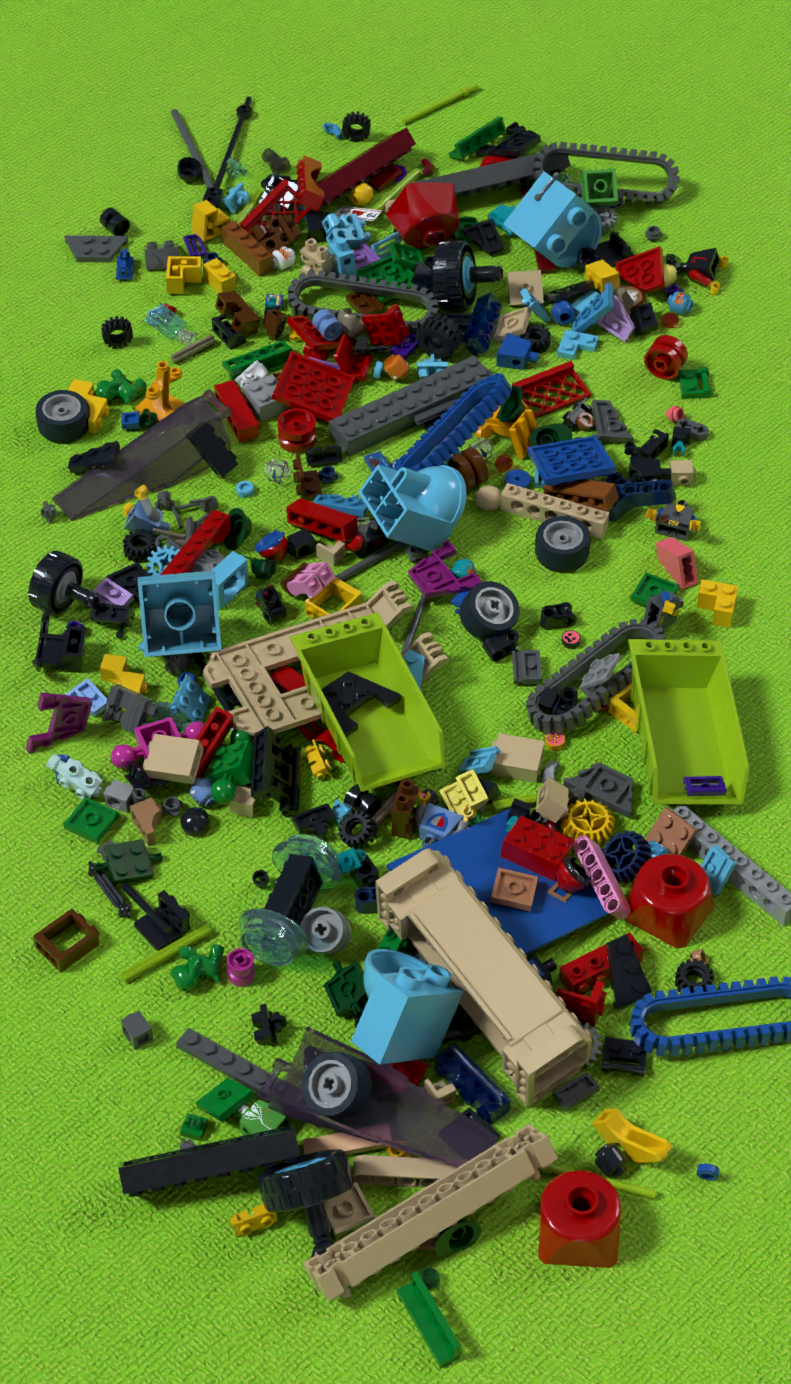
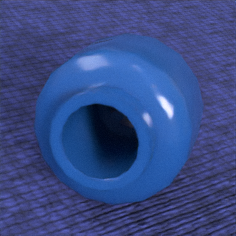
M561 300L552 306L551 313L557 324L567 325L572 322L575 313L569 302Z

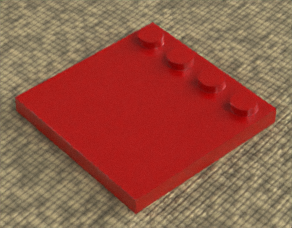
M291 351L271 399L292 408L308 410L315 417L329 422L340 416L355 376Z

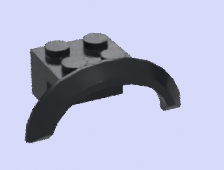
M51 609L46 610L41 618L36 657L32 662L37 672H41L42 667L81 671L86 644V628L67 626L66 636L48 634Z

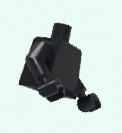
M628 441L626 443L624 453L626 455L631 454L629 462L631 482L671 479V468H661L658 459L643 457L638 451H634L636 445L633 442Z

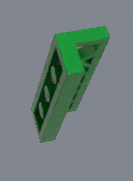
M496 117L454 144L455 149L448 153L449 157L464 159L506 132L503 118Z
M284 340L223 361L222 366L228 371L230 381L234 380L238 384L235 379L257 360L260 364L264 365L267 373L284 367L292 348Z
M417 1271L411 1273V1282L398 1288L397 1295L439 1368H442L460 1359L461 1345Z

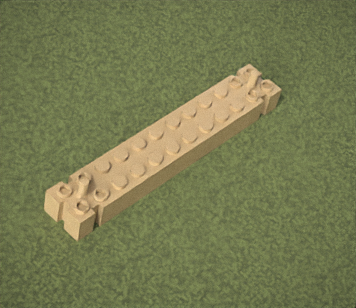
M528 1124L516 1131L515 1136L510 1139H503L326 1249L327 1252L324 1254H317L310 1258L303 1265L314 1287L319 1292L321 1291L328 1301L337 1299L341 1295L344 1298H349L352 1295L348 1287L349 1285L351 1287L358 1286L365 1278L379 1273L383 1267L398 1261L407 1252L416 1250L426 1240L433 1239L442 1230L456 1225L460 1219L475 1213L484 1204L493 1202L497 1196L512 1190L521 1181L531 1177L533 1180H538L541 1175L537 1168L544 1169L549 1167L558 1157L548 1136L541 1131L538 1132L535 1127Z

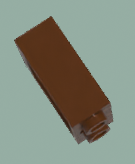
M72 908L33 935L35 948L60 973L100 945L99 932L96 927L90 926L86 922L85 917ZM74 924L86 936L61 953L50 940Z

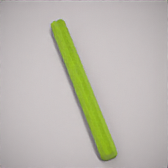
M414 168L371 209L383 211L389 200L396 199L406 185L414 182L421 176V170ZM365 220L366 225H368L371 221Z

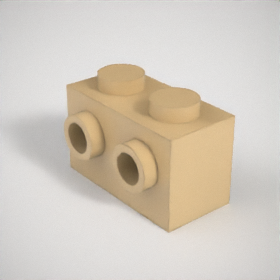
M549 777L538 790L536 812L540 813L546 820H551L555 823L560 817L564 818L569 809L567 808L569 789Z

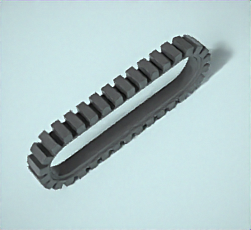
M557 142L550 143L549 147L547 145L544 146L537 154L532 171H535L533 177L536 181L544 171L546 159L552 155L660 166L665 170L668 177L667 186L662 191L647 192L617 188L618 202H621L623 196H625V203H631L633 197H635V204H641L644 198L645 205H651L653 199L655 205L661 204L663 200L667 201L676 191L680 176H676L679 173L678 167L671 168L675 162L671 158L666 162L667 155L663 153L657 158V152L651 151L647 157V150H641L637 156V149H631L629 154H627V148H621L618 154L617 147H611L609 152H607V146H601L599 151H597V145H591L589 150H587V144H581L579 149H577V143H571L569 148H567V142H561L559 148ZM561 183L572 192L576 191L575 194L582 197L581 185Z
M315 270L308 271L309 276H306L304 272L299 274V280L294 278L288 287V301L294 315L308 316V321H312L313 316L319 310L327 309L309 306L300 301L299 296L301 292L311 286L420 302L427 307V314L417 321H405L408 332H412L415 335L429 316L439 314L437 299L435 300V295L432 292L428 294V289L424 287L418 291V285L413 284L411 289H408V284L401 283L400 288H398L397 282L391 281L390 286H387L386 280H381L380 285H378L377 279L370 278V282L367 283V277H360L358 282L354 275H350L349 280H347L346 274L340 273L339 278H336V273L330 272L329 276L326 277V271L319 270V274L315 275ZM328 309L337 318L340 311ZM352 313V315L358 317L359 320H362L363 315H365L359 313Z
M631 619L629 625L625 621L618 624L619 629L612 627L609 630V634L605 633L601 636V641L597 639L593 642V647L588 646L585 648V654L580 652L576 655L577 660L571 659L568 662L569 667L566 665L562 666L560 673L555 672L551 675L552 680L547 678L543 681V686L539 684L534 688L535 693L531 692L529 694L526 707L531 725H534L538 731L544 729V733L551 734L553 729L556 730V734H562L563 728H566L568 732L575 729L574 723L581 726L585 722L584 717L586 719L593 716L592 711L597 713L601 710V704L606 706L609 703V698H612L618 693L617 691L620 692L626 685L632 683V662L564 714L547 715L540 710L541 706L538 704L544 688L548 687L559 693L563 688L590 669L593 661L604 658L624 641L635 637L665 640L663 629L658 627V624L653 621L649 624L646 619H641L640 623H637V619Z

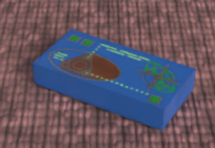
M381 451L364 456V461L371 472L374 471L378 464L391 468Z

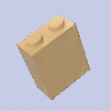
M498 733L497 740L492 742V747L497 746L501 752L496 754L497 759L490 770V775L537 783L544 753V741Z
M154 734L153 740L149 743L148 758L144 760L143 769L148 777L194 784L204 750L200 741Z

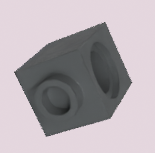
M140 1011L129 1014L121 1020L122 1032L134 1050L153 1041L152 1028Z

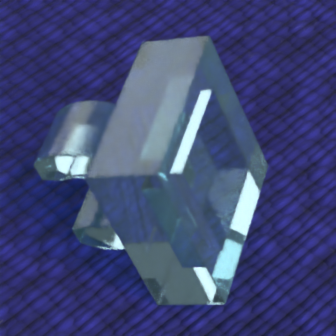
M230 157L227 160L230 166L226 169V173L228 175L232 173L231 176L234 179L239 176V173L243 176L247 173L245 167L235 159Z

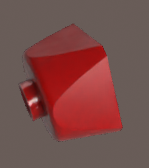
M412 182L404 187L386 213V216L406 245L419 249L433 247L442 241L448 240L459 227V213L453 183Z
M663 854L651 858L644 863L634 880L627 900L630 905V913L625 918V921L676 949L686 947L715 908L711 885L706 871L696 861L683 855Z
M575 1170L558 1175L546 1186L540 1197L538 1258L544 1264L611 1268L617 1263L621 1199L615 1187L607 1179L590 1171Z

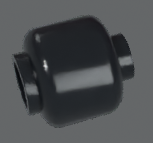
M607 1143L594 1154L596 1156L594 1161L596 1166L607 1177L613 1174L617 1177L626 1169L624 1164L627 1162V1157L616 1144L609 1145Z

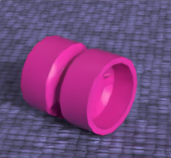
M237 948L231 951L227 956L229 981L237 987L250 985L255 979L253 954L245 948Z

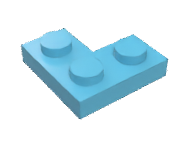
M565 330L557 351V357L574 360L577 349L594 352L599 336Z

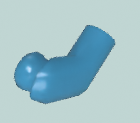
M329 122L323 125V129L327 134L335 135L338 140L344 138L343 132L338 125L330 124Z

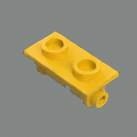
M313 739L314 746L306 747L305 755L311 765L314 777L322 780L328 774L333 778L330 771L333 767L330 761L325 758V755H327L325 748L322 744L318 745Z
M264 1204L252 1208L254 1214L250 1216L248 1210L233 1214V1217L229 1219L232 1227H234L235 1237H239L278 1222L277 1213L267 1211Z

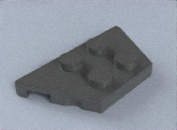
M64 236L65 243L69 245L70 251L74 254L77 262L110 263L114 256L121 251V246L128 243V236Z
M598 762L589 769L579 771L577 776L571 779L569 777L564 779V786L572 789L575 787L583 788L586 791V797L596 802L601 801L602 805H607L608 808L630 818L633 778Z

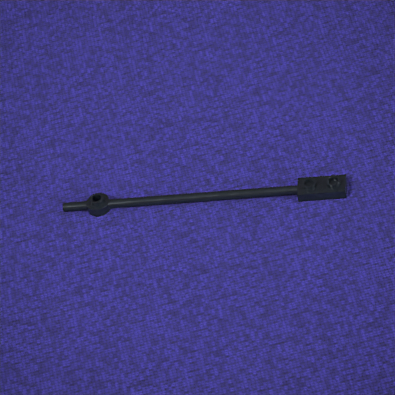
M249 96L246 97L244 104L236 109L238 121L214 186L207 187L202 200H207L217 209L223 196V189H220L244 120L252 116V108L250 107L252 98Z

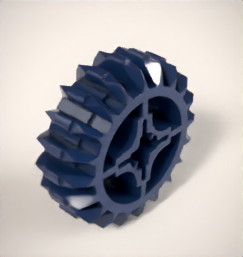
M624 830L622 833L617 832L616 837L610 836L611 841L605 842L606 847L601 850L618 883L627 885L628 881L634 883V879L641 867L652 858L651 854H649L652 850L649 847L648 841L641 834L632 830L630 832Z

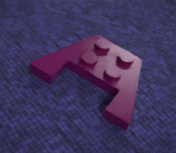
M448 539L443 542L442 547L433 550L430 557L422 559L408 571L409 578L426 599L469 591L482 582L475 572L460 579H456L443 562V560L457 554L456 548Z
M40 693L37 704L39 710H54L48 732L28 737L27 752L33 753L35 748L43 745L45 748L58 738L64 740L85 731L92 707L90 698Z

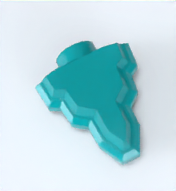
M499 205L487 215L488 219H492L494 224L503 229L509 236L513 237L516 235L503 225L516 208L515 206Z

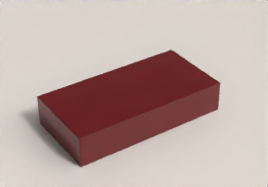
M391 163L368 181L369 186L380 193L401 177L403 172Z

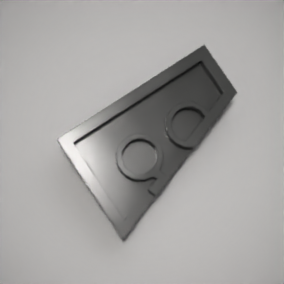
M592 400L591 406L599 441L633 442L634 437L632 434H628L626 425L619 420V414L611 402Z

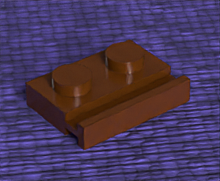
M355 292L346 296L348 304L359 314L367 315L378 314L380 311L384 312V306L372 294Z

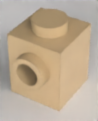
M670 461V481H672L673 486L692 485L693 478H696V468L692 467V461Z

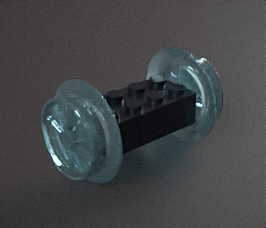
M308 834L292 835L287 841L281 842L274 847L272 860L281 875L277 878L276 885L272 893L269 894L264 909L247 910L242 913L238 921L242 947L249 950L255 959L269 965H289L293 962L294 958H299L307 952L309 940L300 927L303 917L311 910L319 891L333 889L341 880L337 852L324 840Z

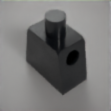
M309 211L307 213L308 240L313 238L316 240V243L327 241L326 237L328 235L322 222L332 212Z

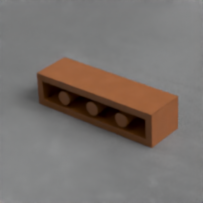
M236 221L221 227L222 243L259 277L273 271V255Z
M580 479L571 483L563 482L555 486L545 485L543 487L544 494L603 511H609L619 498L614 483Z

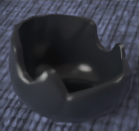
M183 157L178 161V176L184 181H196L201 174V163L195 158Z
M583 247L578 252L576 262L586 272L585 265L600 261L601 256H596L594 248Z
M188 808L181 816V828L187 835L193 837L200 836L209 830L210 817L202 808Z

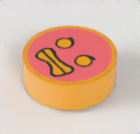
M552 731L551 734L546 735L545 744L551 750H560L565 745V737L563 734H556V731Z

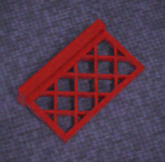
M283 179L240 223V226L251 235L250 232L253 226L265 225L263 223L265 215H272V218H274V215L280 214L283 217L295 215L293 225L289 226L291 231L311 209L306 208L304 211H297L296 204H300L298 193L289 186L287 180ZM289 191L294 196V200L285 201L284 195ZM275 204H283V211L274 212L273 206ZM285 204H294V211H285Z
M572 361L512 383V386H519L521 388L522 396L525 394L532 396L530 401L522 398L529 408L531 406L540 408L539 412L534 413L535 419L591 397L590 391L575 372V365ZM572 376L575 383L565 381V379ZM553 383L561 384L560 389L550 386ZM563 385L573 388L572 393L562 390ZM543 389L547 391L546 394L543 395L540 393H536V390ZM575 389L582 390L584 394L578 395L574 391ZM549 391L558 393L557 398L550 397L547 395ZM561 394L570 397V399L564 401L559 399ZM534 397L543 399L542 404L532 401ZM546 400L555 403L552 407L544 404Z

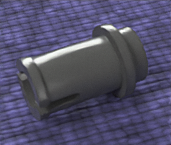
M136 788L135 791L133 790L132 805L146 800L143 789Z

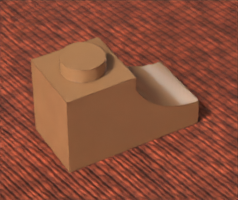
M151 797L130 806L131 819L148 846L156 843L154 830L161 823V814H163L160 804H156Z

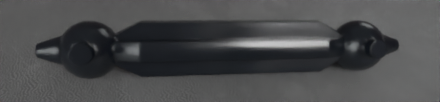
M89 861V872L87 874L89 876L94 875L95 881L115 908L119 909L118 916L131 918L132 905L130 903L128 905L125 904L124 898L103 871L95 872V863Z

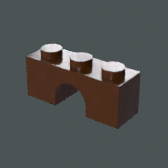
M236 291L218 293L215 308L221 315L225 314L234 317L232 328L236 332L242 331L244 335L256 334L260 325V318Z

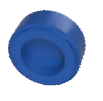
M700 1164L697 1167V1176L703 1180L714 1181L719 1178L720 1169L712 1164Z

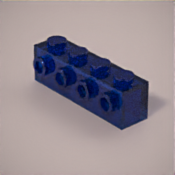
M492 293L477 299L462 342L473 356L484 354L488 351L503 307Z
M455 1043L435 1056L434 1070L437 1075L443 1076L448 1084L452 1083L456 1091L462 1096L464 1102L468 1106L471 1105L483 1120L492 1125L510 1111L511 1099Z

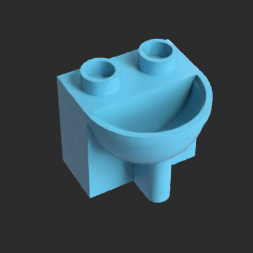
M543 171L503 225L556 266L562 268L577 266V255L581 248L590 247L596 249L602 234L601 218L592 207L556 179L541 196V200L536 201L534 199L535 195L539 194L553 178Z
M378 464L358 492L387 538L429 551L439 548L444 540L451 536L453 528L463 513L466 502V485L462 475L456 469L445 465L431 466L417 472L404 467L397 471Z
M376 949L370 951L364 961L363 975L364 987L369 999L351 1042L379 1065L436 1057L464 991L450 981L452 974L441 966L428 965L413 956L394 950Z

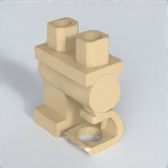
M310 238L305 242V247L300 249L301 260L306 263L300 273L304 272L306 276H309L308 271L315 270V275H318L319 270L326 271V277H328L333 267V255L328 252L327 247H319L316 240Z

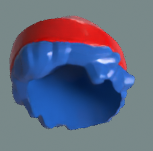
M278 530L270 532L255 544L254 550H257L259 555L267 560H283L287 553L288 543L284 536L285 533Z

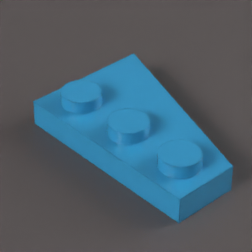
M608 282L604 286L606 289L601 295L597 294L594 297L592 305L590 307L586 306L572 321V331L580 333L586 331L589 326L598 322L602 316L613 309L612 284Z
M318 494L313 503L356 516L357 518L364 517L369 511V508L363 499L359 498V495L342 498L341 495Z

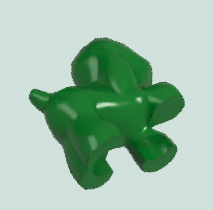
M115 369L111 373V378L114 380L111 382L101 380L97 383L96 388L97 397L106 398L107 402L120 396L125 401V405H129L136 398L146 394L147 384L142 378H138L134 385L131 386L132 382L119 369Z
M213 944L208 957L197 954V949L188 946L180 947L179 956L187 960L186 965L176 966L170 971V976L174 979L179 990L185 992L196 988L200 975L212 978L216 983H219L220 962L224 953V947Z

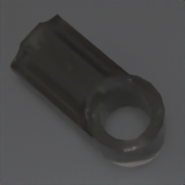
M270 148L265 149L262 154V160L270 166L273 174L280 175L291 170V164L286 157L281 158L274 150Z

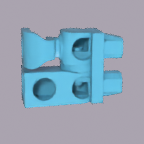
M331 213L322 222L328 235L326 237L328 245L335 243L337 238L343 237L350 248H359L362 242L367 243L371 239L370 233L363 232L362 230L366 226L364 218H358L357 214H344L339 217Z

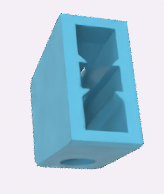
M339 237L335 243L328 246V252L333 255L332 269L338 277L341 273L346 274V279H349L350 275L357 276L355 255L346 243V239Z

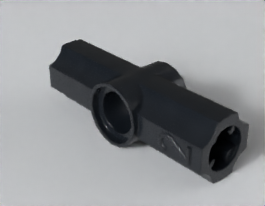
M461 1014L456 1020L450 1022L442 1043L457 1039L463 1042L469 1041L474 1035L482 1034V1031L468 1014Z

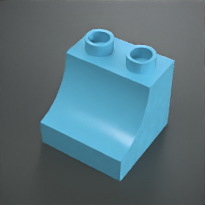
M215 571L138 577L145 657L222 650Z

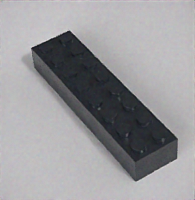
M294 1125L120 1162L118 1170L123 1195L129 1194V1197L143 1194V1190L151 1189V1192L164 1190V1186L173 1184V1187H180L195 1179V1182H203L208 1180L209 1176L216 1174L220 1178L231 1175L230 1172L234 1170H239V1173L251 1171L252 1167L261 1165V1168L274 1166L275 1161L283 1160V1163L296 1161V1157L300 1156Z

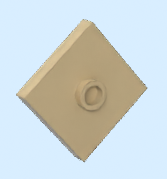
M541 270L507 272L510 307L525 305L521 300L523 296L520 293L524 288L541 304L544 303Z
M525 307L500 316L494 340L496 342L503 341L507 333L515 336L524 334L532 310L529 307Z
M354 1182L353 1186L345 1193L324 1201L331 1231L335 1238L356 1230L376 1218L357 1182Z

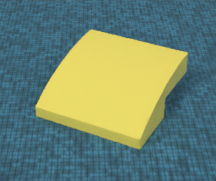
M473 769L455 777L457 782L439 790L448 810L462 816V809L465 806L469 807L467 815H470L473 809L477 811L489 801Z

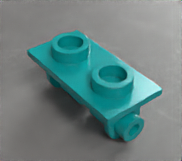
M353 847L326 858L333 876L335 877L361 867L360 862L365 859L366 852L361 849L355 851Z

